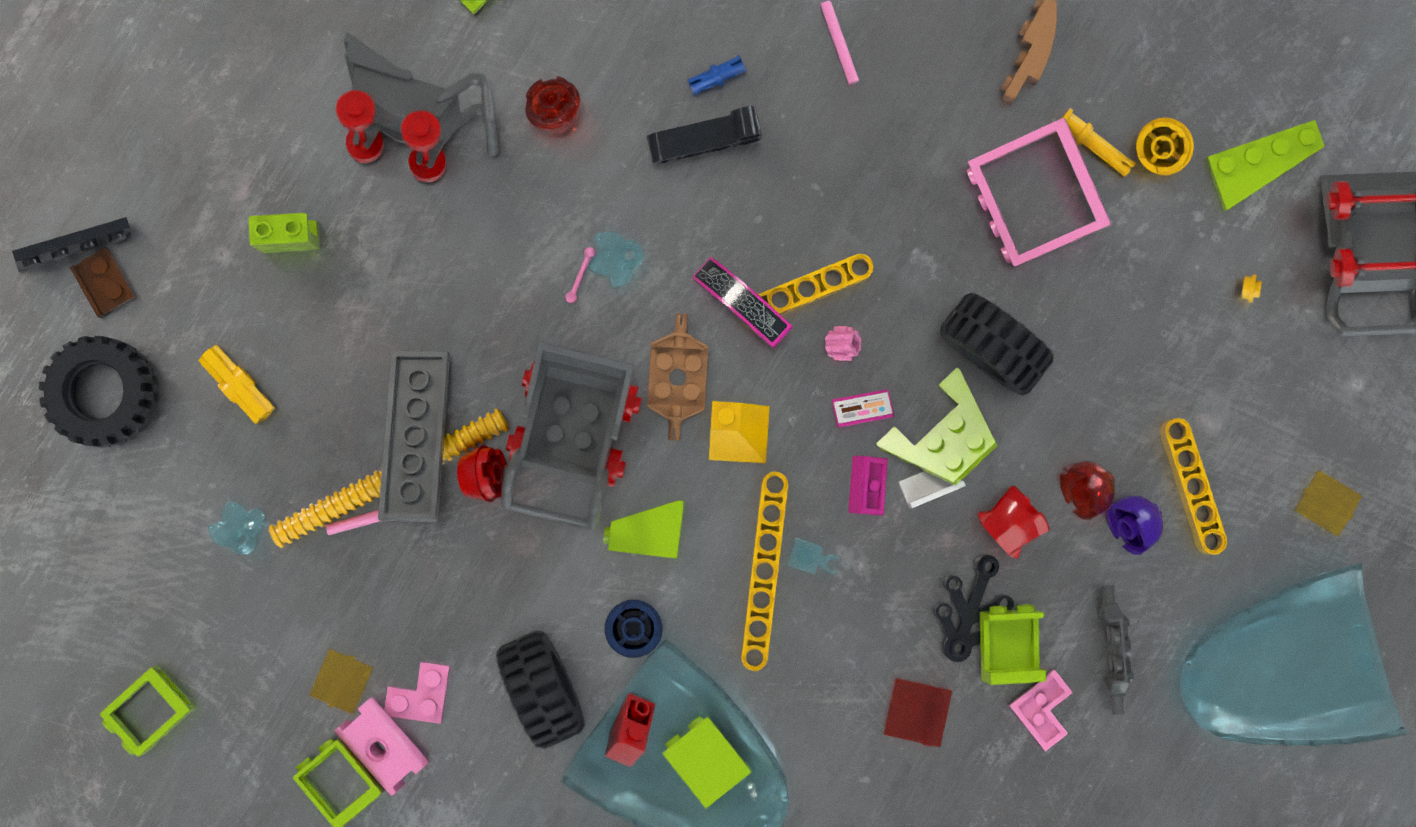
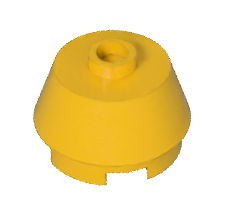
M1158 118L1150 121L1142 128L1136 141V151L1140 162L1146 169L1159 175H1171L1181 171L1189 163L1193 155L1194 142L1190 131L1183 123L1172 118Z

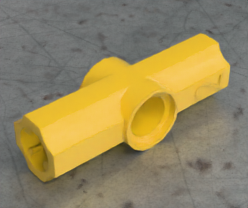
M215 344L201 355L198 360L201 366L219 383L217 386L223 394L234 404L237 403L255 424L258 425L273 412L275 407L255 386L256 382L241 366H237L219 345Z

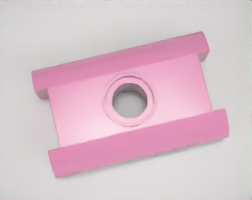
M372 696L358 708L361 712L360 716L353 722L349 719L334 730V733L388 794L392 796L406 784L402 780L403 777L411 770L417 774L430 761ZM378 742L384 745L386 751L379 747Z

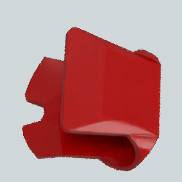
M1011 486L992 510L978 512L977 515L981 522L980 525L995 539L1006 555L1018 559L1022 546L1050 531L1044 515L1039 513L1030 503L1031 500L1020 492L1016 486Z

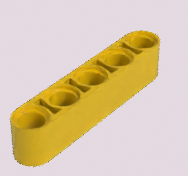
M856 254L758 295L782 315L864 282L873 272V262L865 254ZM856 261L864 262L867 266V273L864 275L855 274L852 270V264ZM829 272H836L841 278V283L837 286H830L825 280V275ZM805 282L812 284L814 294L810 297L802 296L798 290L800 284ZM777 293L786 295L788 304L783 308L774 306L772 303L773 295Z
M1175 418L1167 420L1160 428V436L1198 550L1204 554H1219L1227 546V537L1192 429L1184 419ZM1172 424L1179 425L1182 430V434L1177 440L1173 439L1169 434ZM1182 451L1190 455L1191 461L1187 467H1183L1178 461V456ZM1192 478L1199 483V491L1194 495L1187 489V484ZM1200 506H1204L1208 510V518L1204 522L1199 521L1196 517V511ZM1211 533L1217 538V545L1212 550L1207 548L1205 544L1206 537Z

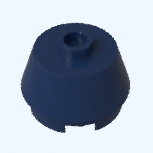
M627 600L616 605L609 612L604 627L606 640L610 647L618 654L628 658H639L652 652L659 644L663 631L662 621L658 612L650 604L640 600Z

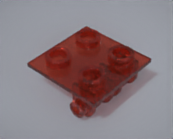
M896 678L884 735L922 743V745L941 747L952 690Z

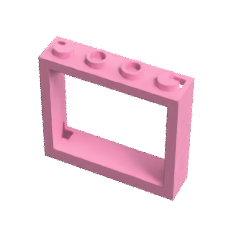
M1065 118L1059 119L968 161L970 168L966 170L971 183L973 185L978 184L982 194L978 196L983 210H989L993 221L989 223L995 237L1001 236L1005 247L1001 248L1007 264L1012 262L1014 267H1018L1112 225ZM1057 132L1096 221L1019 255L981 166Z

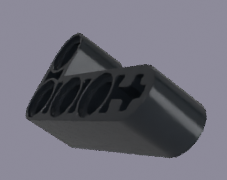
M746 106L731 111L728 116L655 132L647 135L646 138L653 165H659L751 144L762 139V132L756 106Z

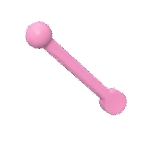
M587 247L584 250L585 258L571 292H568L565 297L568 303H574L577 300L576 292L590 258L595 256V250L592 247Z

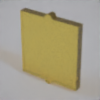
M1318 470L1309 486L1303 489L1304 494L1294 511L1339 537L1348 520L1353 519L1352 513L1361 500L1362 495Z
M329 649L309 696L328 703L330 708L335 706L354 714L374 667L355 660L353 655L346 656Z

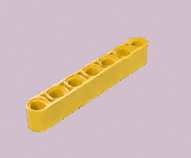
M779 472L767 474L761 484L741 653L742 663L751 671L763 669L767 663L788 491V481ZM776 476L782 480L783 487L780 492L772 493L767 489L766 483L769 478ZM768 505H774L779 510V518L774 522L767 521L763 516V511ZM772 534L775 537L776 545L772 550L766 551L761 548L760 539L763 535ZM765 562L769 563L773 568L772 575L768 579L759 578L756 574L758 565ZM761 591L766 592L769 596V603L763 608L756 607L753 603L754 595ZM760 620L765 623L766 631L763 635L756 637L750 633L749 628L752 622ZM752 649L759 650L763 655L762 661L757 665H751L746 660L747 653Z

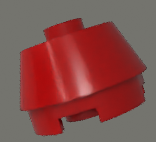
M482 445L460 457L457 465V479L459 487L466 497L486 502H493L496 498L502 497V468H507V462L500 449L494 450L493 447Z

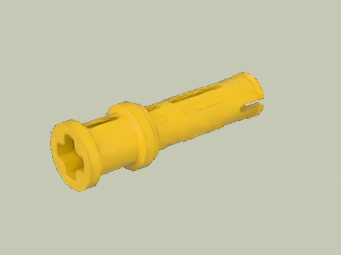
M1069 108L1061 119H1066L1076 144L1086 146L1125 177L1136 162L1130 160L1094 132V127L1090 122L1086 124L1073 114L1074 110L1072 108Z

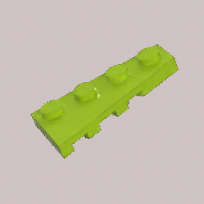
M1316 120L1206 157L1205 159L1224 212L1325 147Z

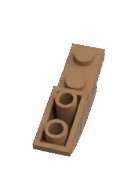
M1037 0L1032 10L1037 12L1032 22L1026 19L1018 33L1023 37L1019 45L1026 48L1028 52L1025 50L1021 51L1014 64L1019 67L1014 77L1009 74L1001 87V90L1005 91L1001 100L1010 105L1015 100L1024 82L1027 81L1035 86L1045 69L1056 31V0Z

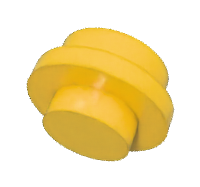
M1253 274L1252 277L1245 276L1242 299H1249L1248 302L1253 303L1254 297L1260 298L1262 281L1257 280V274Z

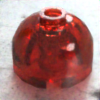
M1094 461L1076 462L1063 469L1065 472L1060 474L1059 478L1060 488L1067 504L1072 500L1077 508L1073 512L1083 520H1091L1101 515L1111 506L1115 496V479L1110 471Z

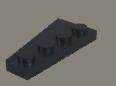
M127 217L13 250L12 253L18 272L68 257L70 254L79 251L85 252L95 249L99 244L107 241L109 243L126 239L127 234H130V226Z

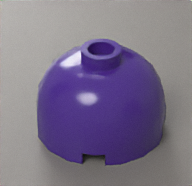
M1126 496L1110 505L1111 509L1106 514L1109 528L1116 539L1121 536L1126 543L1122 546L1126 551L1134 555H1141L1159 541L1163 533L1162 512L1155 503L1142 496Z

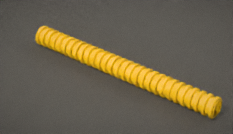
M495 408L494 413L490 414L488 412L486 417H478L477 422L472 420L469 426L463 425L461 430L455 429L453 434L447 433L446 438H444L442 465L445 464L444 461L447 459L449 461L453 460L452 456L456 455L459 457L461 456L460 452L464 451L466 453L469 451L468 448L472 447L474 449L477 447L476 444H484L485 439L492 440L493 435L499 436L501 431H509V425L501 410ZM376 470L374 475L370 476L368 474L365 476L366 479H358L357 484L350 483L349 488L343 487L341 492L335 491L333 496H325L326 500L319 499L317 500L318 504L314 505L312 503L308 509L302 508L301 513L294 512L293 517L287 516L285 521L279 520L277 525H269V533L274 543L283 548L284 543L290 544L293 542L292 539L298 540L301 538L300 535H308L309 530L316 531L317 526L323 527L325 522L331 523L333 518H341L340 514L347 515L349 513L348 510L352 509L354 511L357 509L356 506H364L365 501L372 502L373 497L379 498L382 471Z

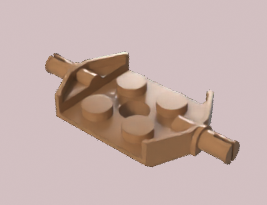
M675 313L676 321L673 333L651 343L647 407L668 419V440H673L674 429L675 440H680L682 421L705 411L708 346L688 334V331H686L688 314L684 313L682 315V325H680L681 313ZM676 369H680L686 374V381L680 386L673 385L669 378L671 372Z

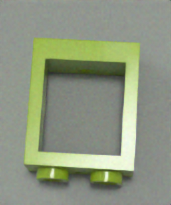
M156 665L150 667L99 715L104 719L102 721L104 727L110 733H116L123 740L121 743L122 747L130 755L133 756L135 754L137 757H140L154 747L196 707L166 673ZM150 682L176 713L141 744L114 712L145 684Z
M330 738L318 748L320 754L315 759L311 760L310 757H307L295 767L298 773L292 778L333 827H343L381 795L385 789L340 738L335 742ZM337 750L341 752L370 787L340 814L307 776Z

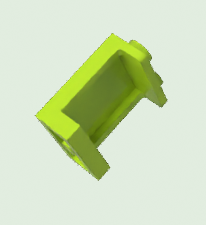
M306 213L249 216L248 218L250 246L262 253L320 250L318 221L308 220Z
M1031 604L1017 605V610H1007V606L989 607L990 611L980 612L981 681L989 685L1046 682V670L1040 668L1039 618H1044V612L1035 609V605Z
M700 715L687 726L690 729L687 734L682 738L677 734L665 744L668 749L662 754L707 809L753 770L747 762H744L713 723L712 718L708 716L703 719Z

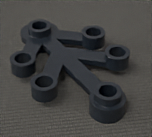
M982 554L975 559L974 570L978 576L968 603H966L961 591L963 583L958 576L948 575L943 580V587L949 592L961 620L958 630H956L950 618L953 610L949 604L944 602L935 604L933 614L939 619L947 637L943 644V652L953 662L965 661L970 656L972 647L980 644V631L969 635L972 625L980 622V612L990 611L989 607L1000 606L1004 598L1008 601L1007 610H1012L1014 607L1013 599L1010 596L1001 594L995 598V601L979 608L989 579L994 577L999 570V562L994 556ZM990 561L992 569L986 572L985 564ZM952 579H955L957 582L954 589L949 587V582ZM942 606H945L947 610L944 616L939 615V609ZM961 643L962 650L961 652L956 653L955 646L956 644Z

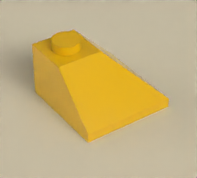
M712 401L709 460L766 463L770 406Z

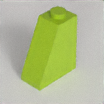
M678 500L611 521V527L605 526L603 544H608L609 551L677 559L684 501Z

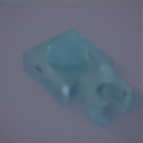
M795 538L787 566L815 574L817 566H819L829 574H836V571L828 568L827 563L831 559L837 561L841 559L835 555L823 556L821 555L823 546Z

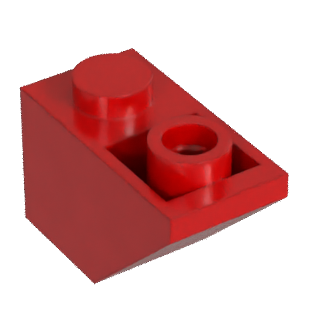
M631 693L627 695L610 731L604 757L631 767L641 757L646 749L655 703Z

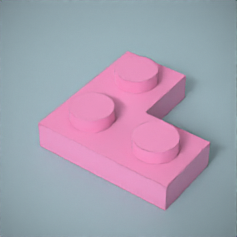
M420 662L417 689L388 686L384 710L390 717L441 724L450 666Z
M1053 669L1046 674V682H1036L1008 704L1044 751H1047L1068 734L1050 711L1073 693L1056 670Z

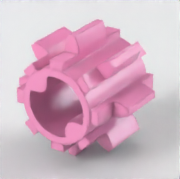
M834 326V331H828V335L825 337V350H827L829 357H834V360L852 361L853 356H858L859 351H861V337L857 330H853V327Z

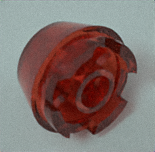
M556 76L557 79H550L544 82L540 79L526 93L525 112L528 120L534 126L552 134L567 132L577 123L579 118L580 95L577 88L559 76Z

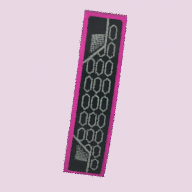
M710 257L691 277L746 323L773 349L793 328L765 300L714 258Z

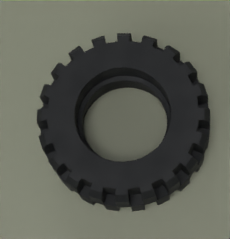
M969 293L964 295L941 325L940 333L942 337L955 350L988 374V376L1019 395L1030 393L1053 363L1054 354L1043 341L1010 314L978 294Z
M95 335V337H80L77 342L69 341L63 345L64 350L62 352L55 351L50 357L53 360L51 366L45 365L42 371L43 374H46L45 382H39V390L44 391V397L39 398L41 407L47 410V413L44 415L48 423L55 425L54 430L57 433L68 437V440L86 446L111 447L114 444L120 445L127 442L129 437H136L141 432L139 428L142 425H148L151 417L148 415L151 409H156L157 402L153 401L154 394L158 393V385L153 383V378L156 377L154 370L148 367V360L144 355L139 354L136 348L113 338ZM94 365H107L115 369L121 377L123 384V397L120 405L110 416L102 419H93L84 415L79 409L75 398L78 379L83 372Z
M536 630L500 646L496 652L500 675L511 704L517 713V717L532 743L537 748L546 749L580 734L585 727L582 709L567 671L548 636L543 631Z

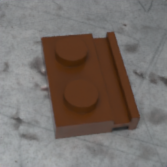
M107 247L85 258L79 264L70 267L91 307L99 318L137 298Z

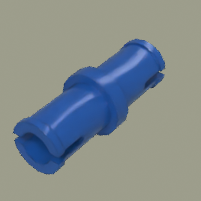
M737 55V57L718 66L713 64L710 66L711 69L687 80L696 96L713 86L718 85L720 87L724 85V81L747 71L740 56Z

